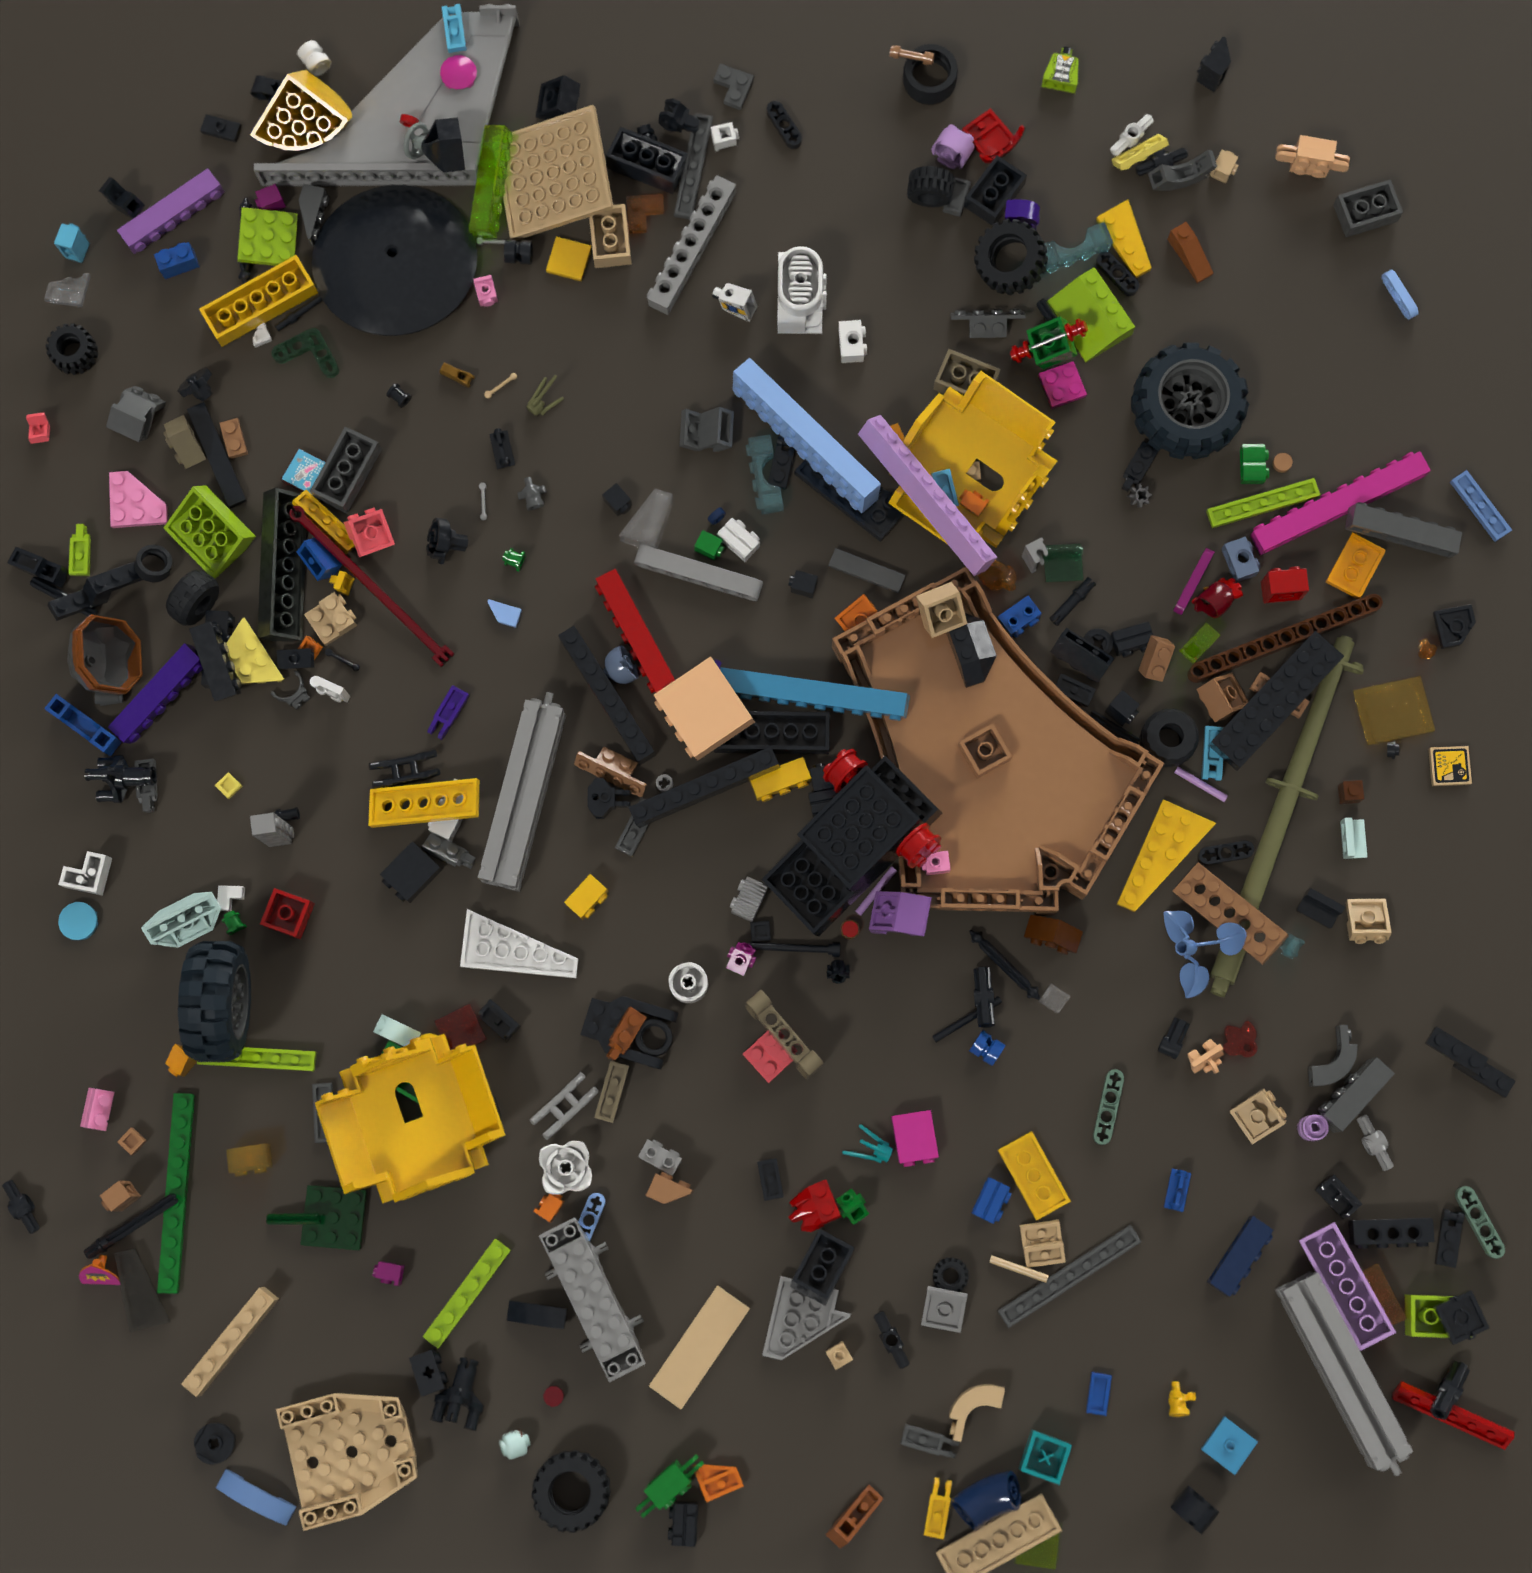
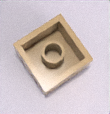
M952 582L916 596L924 628L932 638L968 624L960 592Z

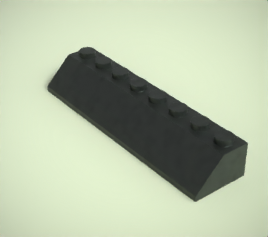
M279 488L263 492L257 638L273 642H300L303 636L305 563L297 554V550L306 540V528L300 522L293 521L289 514L290 509L295 512L296 518L301 516V512H296L292 501L300 494Z

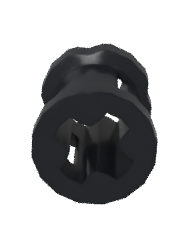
M398 383L392 385L386 394L388 398L394 399L400 408L406 406L411 399V395L409 393L406 394Z

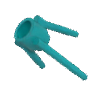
M860 1124V1129L880 1143L875 1146L862 1139L859 1141L861 1144L873 1149V1154L876 1156L842 1151L844 1155L881 1163L882 1161L888 1162L893 1148L889 1146L888 1142L883 1141Z

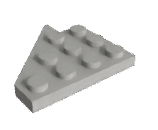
M780 1276L762 1356L783 1360L848 1319L851 1315L850 1313L834 1310L839 1290L834 1289L825 1306L791 1288L792 1278Z

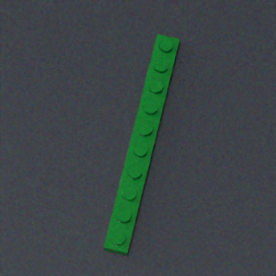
M174 1093L165 1197L171 1193L175 1194L178 1198V1203L164 1211L157 1293L179 1294L195 1094Z

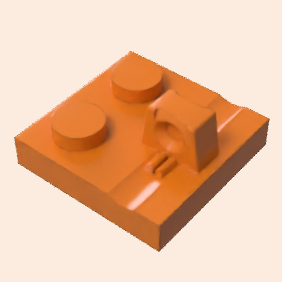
M863 594L837 615L835 620L844 631H847L866 621V618L877 613L878 610L867 596Z

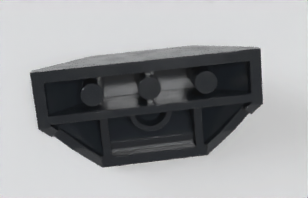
M965 613L968 624L946 632L965 687L968 688L985 681L997 655L984 620Z

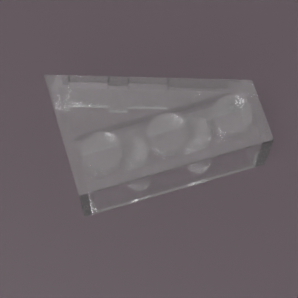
M654 489L620 533V540L638 547L646 545L658 549L674 502L673 494Z

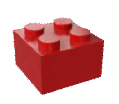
M1299 566L1290 567L1289 570H1281V568L1271 569L1261 581L1263 603L1302 600L1309 591L1307 569H1300Z
M274 888L260 925L301 940L315 904L307 899Z

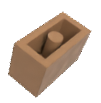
M1151 635L1138 671L1145 678L1163 682L1175 646L1168 639Z
M118 1181L102 1193L100 1197L103 1200L101 1204L107 1211L122 1212L138 1200L141 1195L130 1181Z

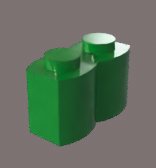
M1265 444L1241 445V484H1264L1266 479L1269 478V468H1266L1265 461H1268L1269 451L1265 448Z

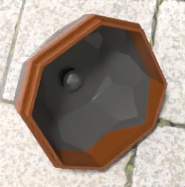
M91 614L71 631L67 656L71 676L86 690L105 694H127L143 676L141 640L126 621Z

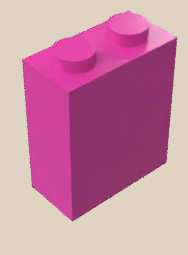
M931 1110L891 1116L899 1164L903 1163L904 1167L914 1166L915 1161L923 1160V1164L935 1162L934 1158H938L939 1155Z

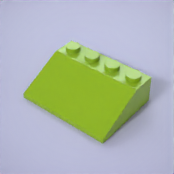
M1095 267L1077 277L1047 301L1056 316H1061L1070 325L1076 324V319L1078 318L1086 322L1088 327L1086 336L1082 337L1079 334L1075 336L1074 341L1075 348L1085 363L1130 337L1135 329V325Z
M206 485L193 486L163 527L214 579L246 551L256 537Z

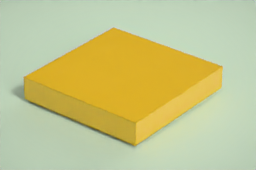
M556 237L546 273L582 282L592 249L591 245Z

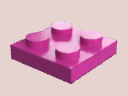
M1074 361L1041 372L1038 375L1051 409L1087 396Z

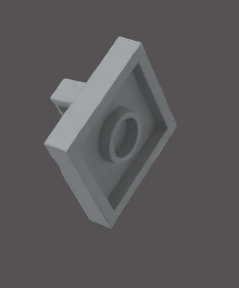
M928 1286L921 1325L961 1333L967 1293Z

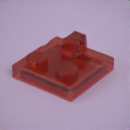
M470 1004L434 1021L440 1035L445 1034L450 1050H454L455 1047L466 1044L468 1047L487 1040Z

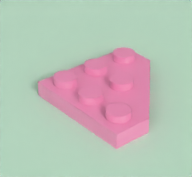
M109 472L110 525L112 528L164 525L168 522V506L130 472Z

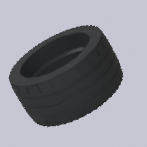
M936 44L921 45L915 48L913 52L925 54V51L935 54L934 63L941 65L947 71L948 79L935 87H928L918 83L912 73L914 68L922 64L923 61L907 58L903 68V84L908 95L916 102L925 105L939 104L945 101L954 91L958 77L957 62L953 54L945 47Z

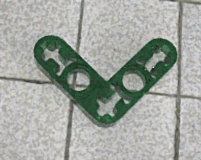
M316 328L308 329L276 345L272 349V357L280 364L286 363L311 350L326 377L333 378L339 373V367L322 334ZM313 334L316 336V339L319 343L317 345H315L314 341L311 339V335ZM295 342L302 343V347L299 350L292 348ZM286 347H289L292 353L289 354ZM320 349L327 350V354L324 357L317 356V352ZM279 351L283 353V357L281 358L280 356H278ZM328 361L331 367H333L332 372H329L325 362Z

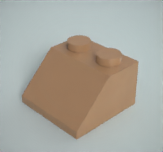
M1233 673L1213 678L1196 689L1200 700L1204 702L1209 716L1214 722L1224 720L1238 713L1249 702Z

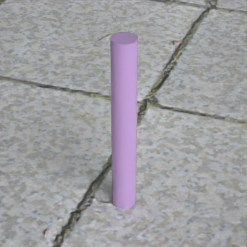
M1176 768L1174 773L1223 802L1227 799L1228 795L1182 768Z
M892 866L855 910L857 914L861 916L873 902L876 891H881L897 872L896 869Z

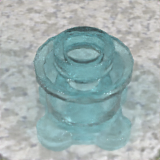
M1288 933L1289 936L1280 949L1283 951L1282 954L1292 959L1293 956L1298 957V951L1305 944V941Z

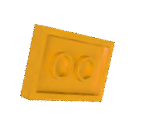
M1352 532L1325 582L1356 599H1360L1386 550Z

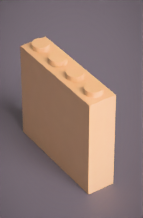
M711 656L654 694L656 698L655 705L660 712L664 710L667 715L664 717L670 727L674 725L677 730L674 734L680 742H685L687 745L685 750L690 758L694 756L697 761L755 723Z

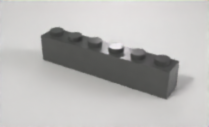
M1362 502L1349 507L1345 530L1448 558L1459 553L1462 532L1456 531L1454 527L1438 526L1436 522H1424L1418 517H1405L1402 513L1387 512L1381 507L1372 508Z

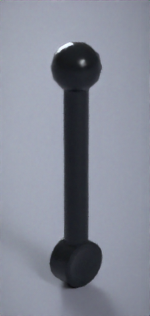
M331 649L325 650L326 656L338 659L352 667L354 671L360 669L358 664L345 660L333 653Z

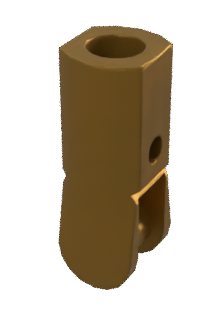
M446 362L443 363L440 369L441 375L467 388H470V382L475 378L472 374Z

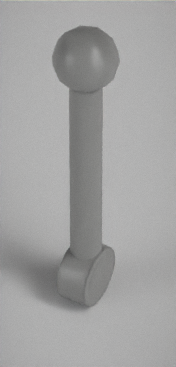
M478 237L476 243L478 245H483L484 243L505 244V240H483V238Z
M480 483L482 507L480 519L486 520L485 490L487 486L485 483Z

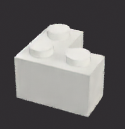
M87 851L82 870L63 866L59 885L68 889L103 896L112 858L107 855Z

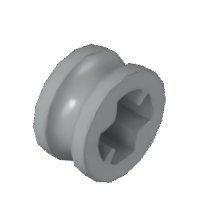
M666 774L658 776L656 779L657 789L660 792L672 789V778ZM663 779H667V782L670 781V785H666V788H662V785L659 786V782H663Z

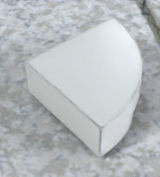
M265 323L259 325L254 334L253 344L255 348L272 341Z

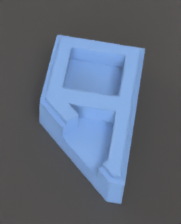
M488 599L487 602L498 623L516 628L522 609Z

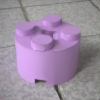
M950 124L942 131L932 146L933 155L936 153L938 156L937 160L945 167L950 169L959 167L961 169L974 151V138L971 134L964 133L956 126Z

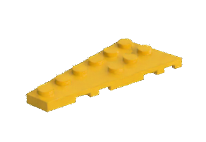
M1163 799L1117 905L1135 912L1216 823Z

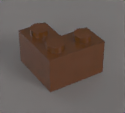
M1030 915L1024 937L1031 940L1030 943L1033 945L1041 946L1045 944L1048 948H1057L1058 953L1068 955V952L1077 953L1083 931L1059 919Z

